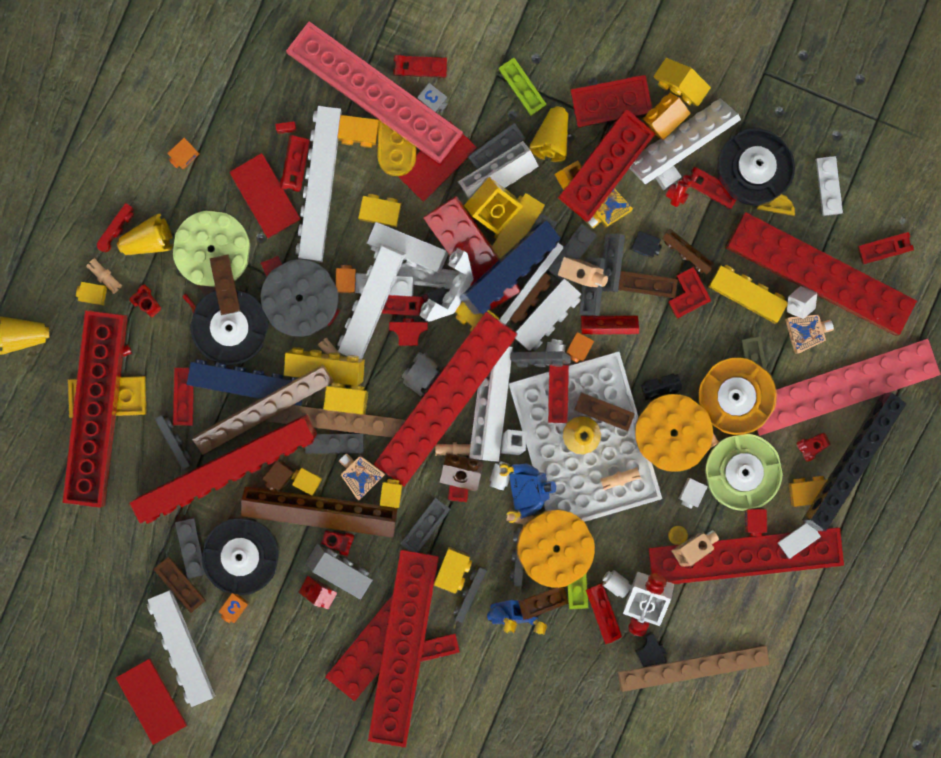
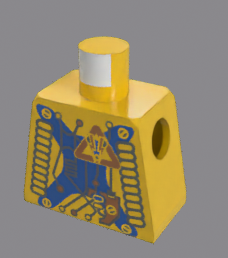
M614 188L587 224L592 229L599 223H602L607 228L629 214L633 208Z

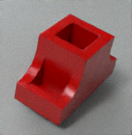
M403 319V322H389V330L397 333L399 346H418L420 334L428 331V322H414V319Z
M308 575L299 590V593L313 605L325 609L330 608L337 594L331 587Z

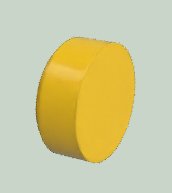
M674 526L669 530L668 538L671 543L680 545L687 540L688 533L685 528Z

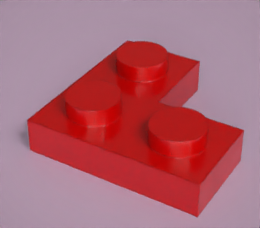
M694 267L676 276L685 293L668 303L678 319L711 301Z

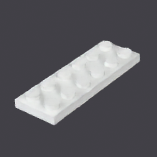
M721 98L714 101L710 106L680 124L664 140L659 139L641 152L630 169L644 184H647L740 121L739 114Z

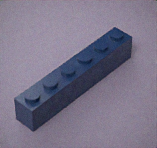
M547 220L539 222L459 296L473 314H484L491 308L490 304L493 301L496 302L504 296L503 292L507 288L511 289L517 284L518 281L516 279L520 276H525L530 272L531 265L539 263L544 258L543 254L546 251L550 252L557 246L556 242L560 239V236Z
M196 359L195 363L191 362L187 385L262 399L298 378L291 377L290 380H285L283 375L273 373L269 377L264 376L263 371L257 370L247 373L245 368L236 366L231 370L226 369V365L220 363L209 366L207 361ZM302 400L295 403L294 405L301 406Z

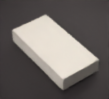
M805 523L777 543L790 559L821 536L814 528Z

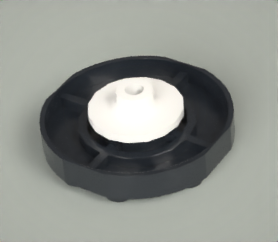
M753 128L741 131L726 142L718 156L717 173L719 181L732 198L743 204L761 206L771 203L787 191L794 178L795 162L792 152L781 137L768 130Z
M236 289L241 312L221 316L217 293L214 290L199 301L190 324L192 339L197 349L208 359L226 365L240 364L254 357L262 348L268 330V319L259 300L251 293ZM230 324L233 328L227 329L226 325Z
M243 518L230 519L215 527L206 538L202 556L203 569L211 583L221 591L238 595L252 594L265 587L276 574L280 554L279 546L272 532L262 523ZM238 554L243 556L242 560L238 558Z

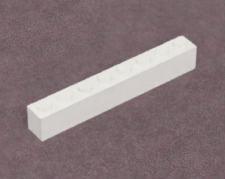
M318 106V110L314 111L313 122H316L315 130L311 131L310 141H313V149L309 148L308 160H311L310 168L307 167L306 179L309 180L308 187L305 186L303 191V198H306L305 206L302 205L301 217H304L303 225L300 224L298 236H301V241L296 246V255H299L298 258L301 260L323 263L338 148L340 115H342V110L339 108Z

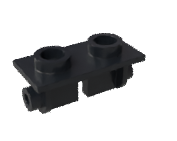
M673 373L661 377L663 384H659L657 378L644 382L641 387L645 395V401L649 399L654 400L666 394H676L679 390H682V382L679 375H674Z

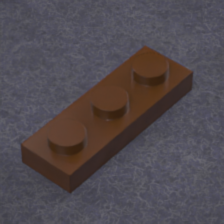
M669 229L663 236L664 243L669 248H675L680 252L679 255L684 260H690L695 264L694 267L699 272L708 274L713 268L714 263L672 229Z
M229 255L209 258L221 316L241 312Z
M621 271L618 290L674 299L678 279Z
M544 273L510 318L515 324L518 321L522 323L528 315L525 312L529 306L534 307L540 299L537 297L540 291L545 292L550 286L549 279L551 277Z
M582 392L574 408V411L625 431L629 430L635 413Z
M170 556L154 568L155 572L190 613L206 601Z
M554 587L519 601L523 620L568 604L564 587Z

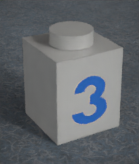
M430 83L417 98L436 113L438 111L442 113L448 105L446 103L447 96Z

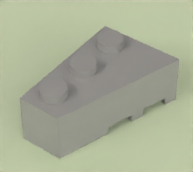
M317 544L305 562L313 573L361 600L373 581L369 576V572L362 567L357 569L350 560L346 558L341 559L333 550L325 549Z

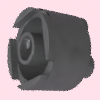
M427 352L424 354L418 353L413 360L415 364L411 369L407 368L402 375V378H404L403 383L421 397L424 396L422 392L425 389L428 390L439 376L440 368L444 369L445 367Z

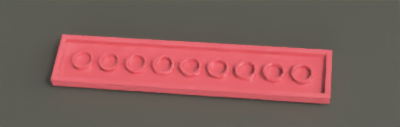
M310 21L286 50V53L439 164H441L463 134L457 127Z
M929 339L776 389L777 402L775 410L765 424L756 430L758 436L939 376L940 372Z

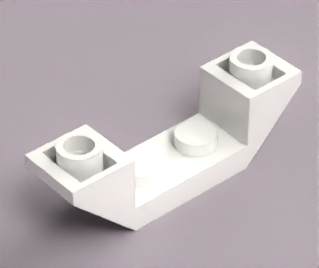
M458 248L451 254L448 265L460 271V273L454 278L450 291L443 298L442 305L430 299L423 304L419 316L427 321L455 313L461 302L459 296L469 288L473 281L468 254Z

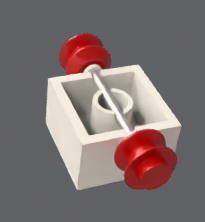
M637 572L623 614L632 617L628 629L635 636H644L649 628V623L660 626L669 606L674 584L667 582L660 574L646 575Z

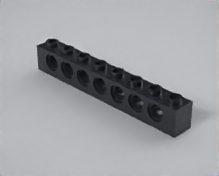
M892 392L884 393L880 396L802 520L816 531H826L906 406V402Z

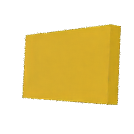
M145 376L120 378L116 416L147 415ZM77 379L68 380L69 418L73 417Z

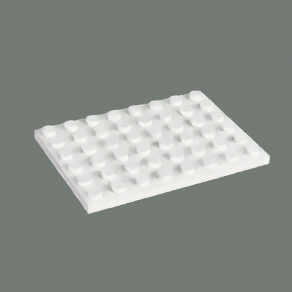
M620 352L569 366L568 421L578 416H585L593 419L600 427V443L591 453L576 454L567 448L563 440V430L567 423H548L549 372L509 383L522 431L526 432V445L532 466L537 468L539 472L546 474L547 482L554 481L556 483V492L549 493V500L544 501L545 511L553 509L564 510L575 514L585 522L662 499L653 465L641 454L636 443L635 427L638 414ZM582 392L635 413L629 430H622L574 411L580 393ZM582 432L580 437L586 439L588 437L587 432ZM635 467L638 468L641 479L624 483V486L618 485L606 490L603 489L601 478L615 475L618 471L624 472Z

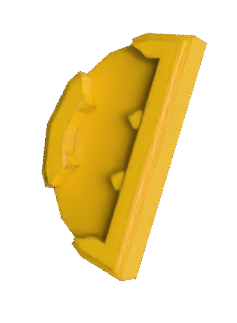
M785 195L779 196L769 204L757 206L758 210L795 216V208Z

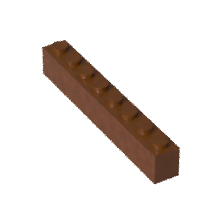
M245 487L241 502V516L392 538L394 537L398 509Z

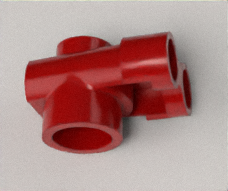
M684 175L677 185L673 183L670 186L666 197L671 199V205L678 207L687 201L689 194L686 192L693 181L690 175Z
M144 284L129 298V301L135 307L139 306L150 317H154L161 310V307L150 294L151 290Z
M820 433L808 440L804 438L798 441L796 445L802 452L804 459L810 462L816 458L818 453L830 446L831 443L825 433Z
M326 530L321 544L339 551L340 555L347 557L354 535L347 532L346 534ZM331 536L336 537L337 541L335 543L330 542Z

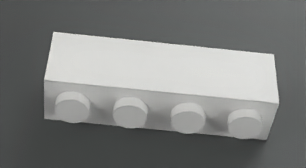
M522 141L464 177L458 183L469 200L489 177L505 188L539 166L531 150Z
M377 222L367 244L372 246L371 250L375 252L378 247L381 248V246L387 245L406 253L404 260H406L405 264L414 268L417 265L424 268V272L434 275V273L440 274L448 256L446 250Z
M563 279L516 331L518 335L515 339L529 352L531 349L536 351L543 343L540 339L544 335L548 337L555 330L553 325L557 321L561 323L568 315L567 309L570 306L574 308L581 301L579 298L581 293L567 280Z

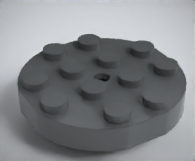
M290 260L275 268L267 276L261 291V305L271 325L280 332L294 337L310 336L327 327L334 318L338 308L339 295L331 276L322 266L308 260ZM299 296H303V300L301 302H298Z

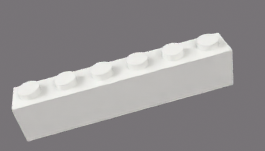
M387 245L377 248L374 254L376 261L374 266L370 265L366 276H369L367 283H363L359 293L362 295L360 300H356L353 305L352 311H354V314L346 322L345 328L347 331L345 336L342 335L338 342V346H340L338 352L346 356L356 355L359 356V359L363 358L406 253Z
M508 347L477 390L469 458L499 462L511 367L510 355L513 347Z
M169 590L148 599L147 608L151 615L154 614L156 619L154 625L156 630L161 632L163 636L161 641L164 649L170 653L169 662L172 668L177 670L178 675H176L179 685H183L185 690L183 695L186 703H190L191 707L214 698L215 693L174 593Z

